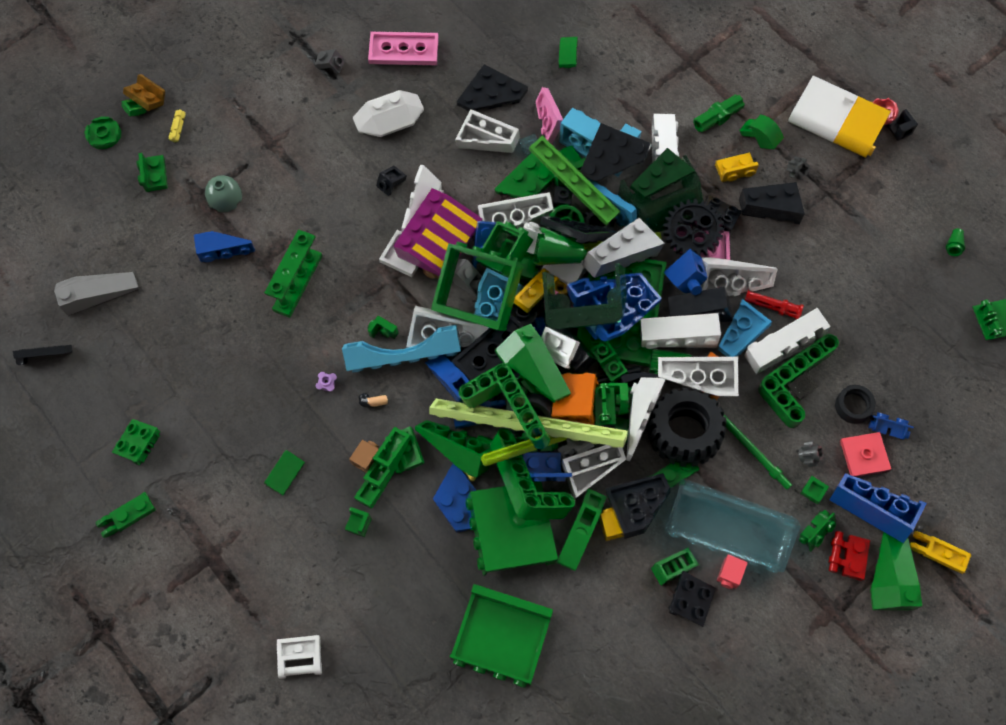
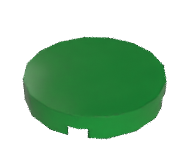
M101 116L91 121L90 125L86 126L85 138L96 149L111 148L121 138L119 124L110 117Z

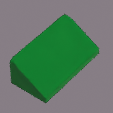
M285 450L264 484L284 496L305 462L288 450Z

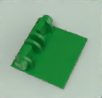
M986 299L981 301L980 305L972 306L985 340L1006 336V299L989 302Z
M132 419L120 440L116 443L112 453L129 459L140 466L148 456L144 451L151 452L147 449V446L154 447L152 444H155L160 437V431L157 427Z

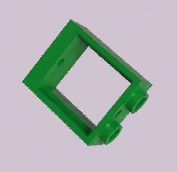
M497 221L482 247L484 249L483 253L489 254L490 250L499 252L509 234L516 237L517 240L508 255L518 258V262L521 263L533 239L528 236L529 232L521 227L516 229L513 224L507 221L505 224ZM479 257L475 259L484 267L509 278L512 266Z

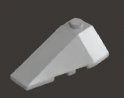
M126 272L72 277L56 283L54 292L59 307L68 316L135 291L139 287L134 273Z

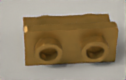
M142 74L137 75V83L123 88L124 95L148 111L164 105L165 90Z

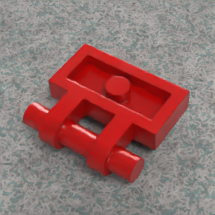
M835 531V537L831 542V546H833L832 555L829 556L828 560L830 564L829 572L837 573L839 566L843 568L842 576L860 581L864 580L870 540L849 535L847 542L843 540L844 533ZM841 549L846 550L844 559L840 558Z

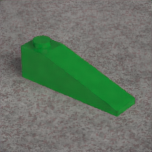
M428 420L415 426V430L469 476L479 477L490 467V465H483L481 457L483 454L492 452L490 448L491 439L478 435V438L468 436L467 431L463 430L460 432L451 431L449 426Z
M883 532L879 558L875 566L874 580L870 588L872 610H916L922 607V599L909 540L907 538L902 543Z

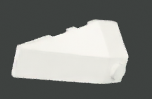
M420 165L414 181L416 186L414 192H411L409 208L406 210L401 228L402 232L432 188L444 193V190H441L442 182L424 165Z
M658 357L659 378L715 396H739L738 357Z

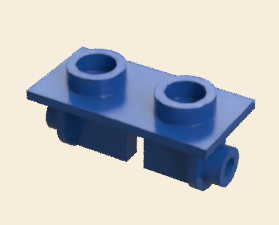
M877 412L876 416L871 415V417H874V421H870L868 426L872 431L886 434L888 428H891L889 435L902 440L908 439L910 436V431H907L908 427L914 428L908 425L909 421L900 418H897L896 421L889 420V415Z

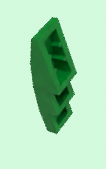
M396 427L392 429L372 458L374 463L363 477L365 482L354 496L357 502L370 509L374 507L405 452L411 438L410 434Z

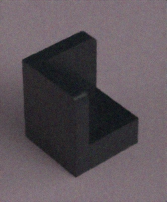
M904 109L899 118L886 126L896 140L899 141L912 135L918 123L909 111Z

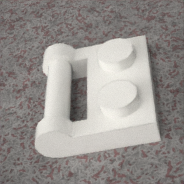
M319 635L277 639L279 679H284L286 676L322 674ZM311 658L314 661L313 665L285 666V661Z

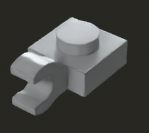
M567 438V445L560 447L558 452L561 453V459L563 460L571 457L574 453L577 455L586 452L594 447V444L587 441H571Z

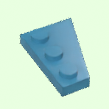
M742 300L737 313L733 317V321L718 346V350L726 357H738L771 326L772 321L745 300Z

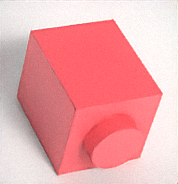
M728 554L724 558L717 581L721 582V586L725 588L736 589L741 583L748 562Z

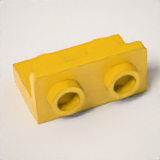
M750 152L716 160L715 162L722 182H731L741 177H751L756 174L759 166L758 162H753Z

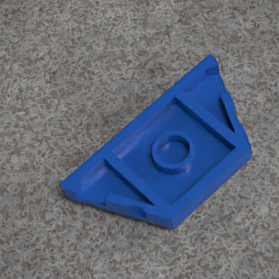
M452 464L433 501L455 532H462L471 529L469 518L472 517L470 510L467 511L466 498H468L470 491H476V489L462 470Z

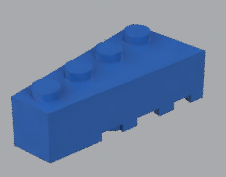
M846 473L829 499L902 543L906 541L914 530L927 504L923 501L917 503L909 500L910 497L904 494L898 496L890 493L889 489L884 487H874L871 485V482Z

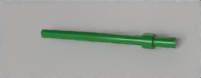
M726 417V428L770 472L769 475L788 490L792 483L782 474L783 471L778 466L775 467Z

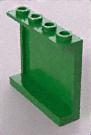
M541 481L533 482L537 492H543ZM506 486L470 491L468 498H466L467 511L470 510L472 518H469L471 530H474L475 533L473 545L474 549L478 550L479 553L477 566L479 570H482L483 576H486L489 572L546 563V565L555 564L558 556L550 520H523L517 516Z
M473 584L471 597L452 654H450V659L454 660L453 664L465 668V665L474 667L473 671L485 674L487 671L493 673V678L505 681L508 678L514 680L513 684L519 687L531 686L553 609Z

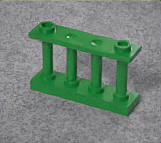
M298 229L264 292L265 295L277 299L272 308L273 312L289 318L293 314L322 258L321 252L310 249L316 238L315 235Z

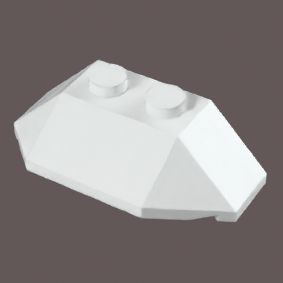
M398 90L367 101L353 116V121L359 133L383 137L413 126L424 111V108L417 94Z

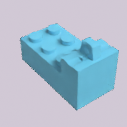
M572 108L561 121L559 143L566 147L573 146L578 154L586 157L600 122L586 116L582 111ZM625 124L620 130L639 139L642 132L628 124ZM621 171V172H619V173H617V174H614V175H616V176L619 177L620 174H621L623 171Z

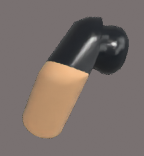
M363 393L359 396V404L362 407H377L388 404L386 395L369 398L367 393Z

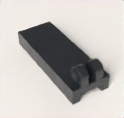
M72 345L20 349L13 351V357L17 365H24L28 362L27 357L72 352Z

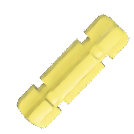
M180 109L175 111L169 134V140L172 142L179 141L186 115Z

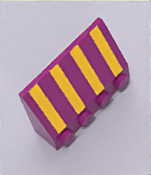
M432 188L393 247L398 258L440 276L448 243L454 245L457 242L468 244L476 232L477 221H483V219L449 195Z

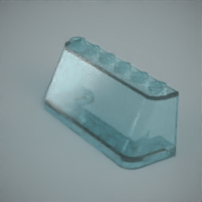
M681 479L665 531H668L670 536L676 538L680 536L688 538L687 541L692 544L699 545V543L707 545V548L712 551L718 552L721 550L727 552L726 555L744 558L751 565L758 566V564L766 566V569L771 572L778 573L780 571L784 573L801 526L796 518L689 480Z

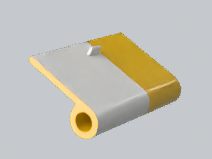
M812 76L792 111L788 122L866 158L867 155H872L876 147L873 144L891 111Z

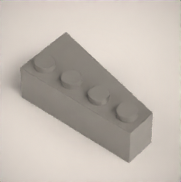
M638 218L590 250L582 266L596 278L613 272L617 268L627 267L631 263L637 261L639 263L645 261L648 257L658 256L665 243Z

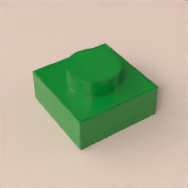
M132 99L121 101L122 108L129 117L146 113V109Z
M811 476L800 494L818 505L829 486Z

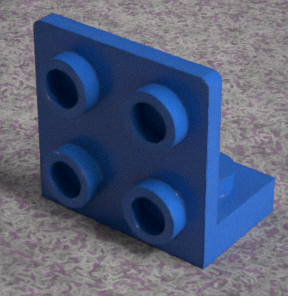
M561 453L522 454L532 481H566V477H572V473H561Z

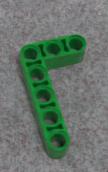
M824 335L767 375L759 385V394L787 427H798L805 418V411L786 387L834 353L839 345V340L835 335ZM824 343L829 344L831 348L825 346ZM810 353L815 354L817 358L811 357ZM795 364H800L802 368H797ZM780 374H785L788 379L782 378ZM765 384L771 385L773 389H767ZM778 399H782L785 405L780 404ZM790 414H795L798 420H794Z
M499 364L460 387L459 396L469 408H475L503 392L533 446L537 449H544L549 445L550 437L507 364ZM542 434L540 438L535 439L538 435Z
M501 428L491 441L490 448L492 451L517 444V441L510 430ZM522 455L497 463L515 512L521 519H564L574 507L575 499L568 493L537 492Z

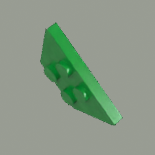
M531 153L494 190L497 194H507L512 198L541 194L555 180V175Z

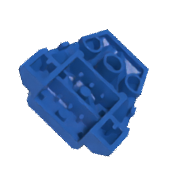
M641 273L618 275L617 279H607L606 276H602L597 281H589V278H583L567 284L566 287L569 298L574 303L573 311L594 339L600 338L603 341L623 335L659 304L662 299Z

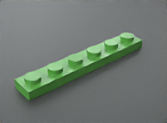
M543 135L529 147V151L606 226L620 213V210Z

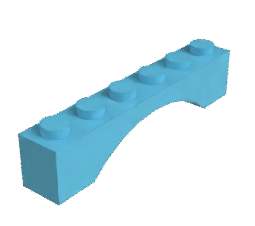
M457 325L437 328L423 342L405 349H382L364 341L344 344L342 352L346 370L360 372L364 370L363 368L367 367L378 369L385 364L395 366L401 364L402 361L412 363L425 357L435 359L443 354L453 356L461 351V344Z

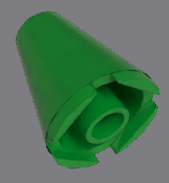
M543 227L539 229L542 234L538 233L534 250L537 258L533 259L534 265L580 264L585 259L587 249H584L583 244Z

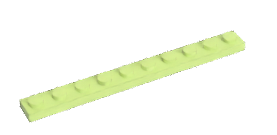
M437 398L429 407V414L436 415L437 417H448L458 421L466 420L476 424H489L494 427L512 428L515 431H524L514 411L484 406L469 408L465 403ZM538 416L548 435L552 437L570 438L573 441L581 440L592 444H604L613 448H623L627 440L628 431Z

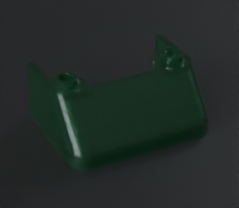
M684 155L682 160L693 168L688 157ZM696 171L693 175L681 179L682 189L651 200L650 197L643 199L637 193L632 194L624 179L620 181L618 195L624 201L637 208V219L640 218L654 233L665 230L663 229V224H666L665 217H669L668 211H673L674 205L678 208L680 207V202L686 205L687 199L691 203H694V200L697 199L698 204L703 201L700 179ZM690 215L683 216L686 220L692 219Z
M615 263L617 288L609 291L607 295L608 304L572 308L570 299L566 295H555L554 276L547 272H542L547 325L552 329L559 330L619 323L623 319L627 301L625 268L619 263Z

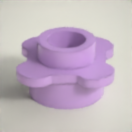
M320 372L316 388L329 392L333 391L335 380L337 379L336 374Z

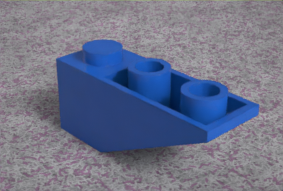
M214 231L194 235L196 254L201 262H212L215 259H227L235 255H247L250 252H255L251 240Z
M439 355L438 358L425 362L455 401L464 403L459 396V389L469 380L463 372L444 355Z

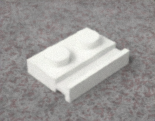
M545 327L541 338L554 362L569 369L570 361L573 360L580 342L549 327Z

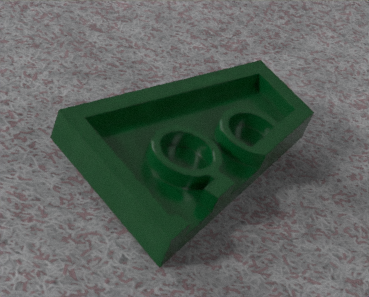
M666 148L631 184L630 188L641 198L646 199L664 190L665 187L679 182L682 178L693 175L696 170L669 148Z

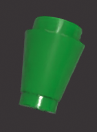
M957 228L952 231L945 247L949 255L960 256L965 251L964 231Z

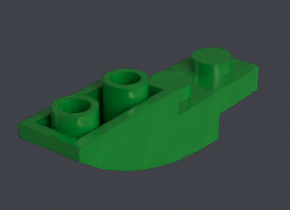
M588 488L556 563L573 571L577 569L601 514L606 496Z

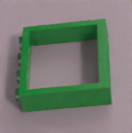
M457 242L456 245L448 243L431 310L496 330L506 331L524 264L518 262V258L507 255L506 259L501 258V253L491 250L487 254L483 253L484 249L473 246L472 249H469L465 243ZM460 252L512 266L497 320L446 305Z

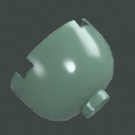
M218 175L208 181L205 187V198L211 208L216 209L218 212H229L237 207L239 201L241 202L242 191L239 184L232 177Z

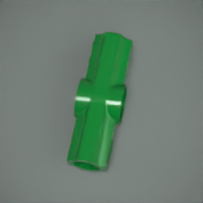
M735 94L722 103L715 102L709 107L708 111L694 118L695 129L703 133L716 124H724L731 115L744 108L743 98Z

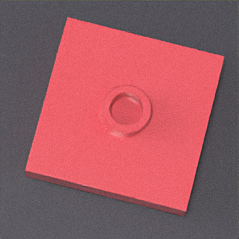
M880 432L842 438L840 440L850 475L859 477L891 470Z

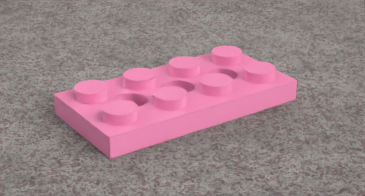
M371 32L368 62L369 64L437 65L439 35L438 33ZM385 46L391 47L389 50H383ZM403 46L408 47L407 50H400ZM418 47H424V48H425V49L422 50V51H418V50H417Z

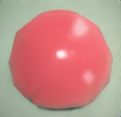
M877 98L872 102L891 111L884 125L891 124L898 117V106L890 98Z

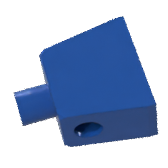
M691 249L664 271V274L685 294H699L702 291L700 285L708 278L702 258Z

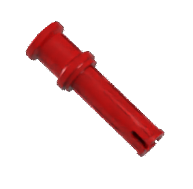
M748 290L745 298L746 302L778 311V314L781 316L787 315L795 318V320L800 318L804 307L802 304L799 306L790 303L787 299L780 301Z

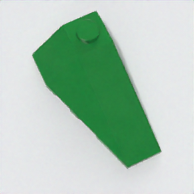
M532 324L515 330L495 349V353L503 364H507L510 369L519 373L520 378L524 381L527 379L535 385V389L555 403L571 395L543 339Z

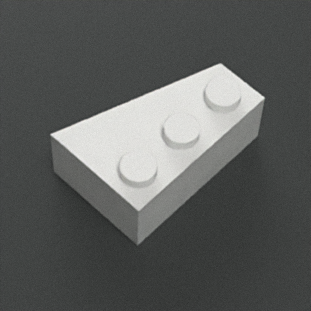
M470 109L455 141L457 148L513 153L520 139L518 128Z
M604 445L561 461L564 473H572V477H566L574 499L626 460L622 447L613 448L609 445Z

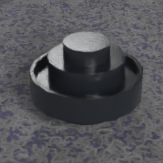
M515 303L513 304L511 314L523 326L533 325L537 319L536 306L527 313Z

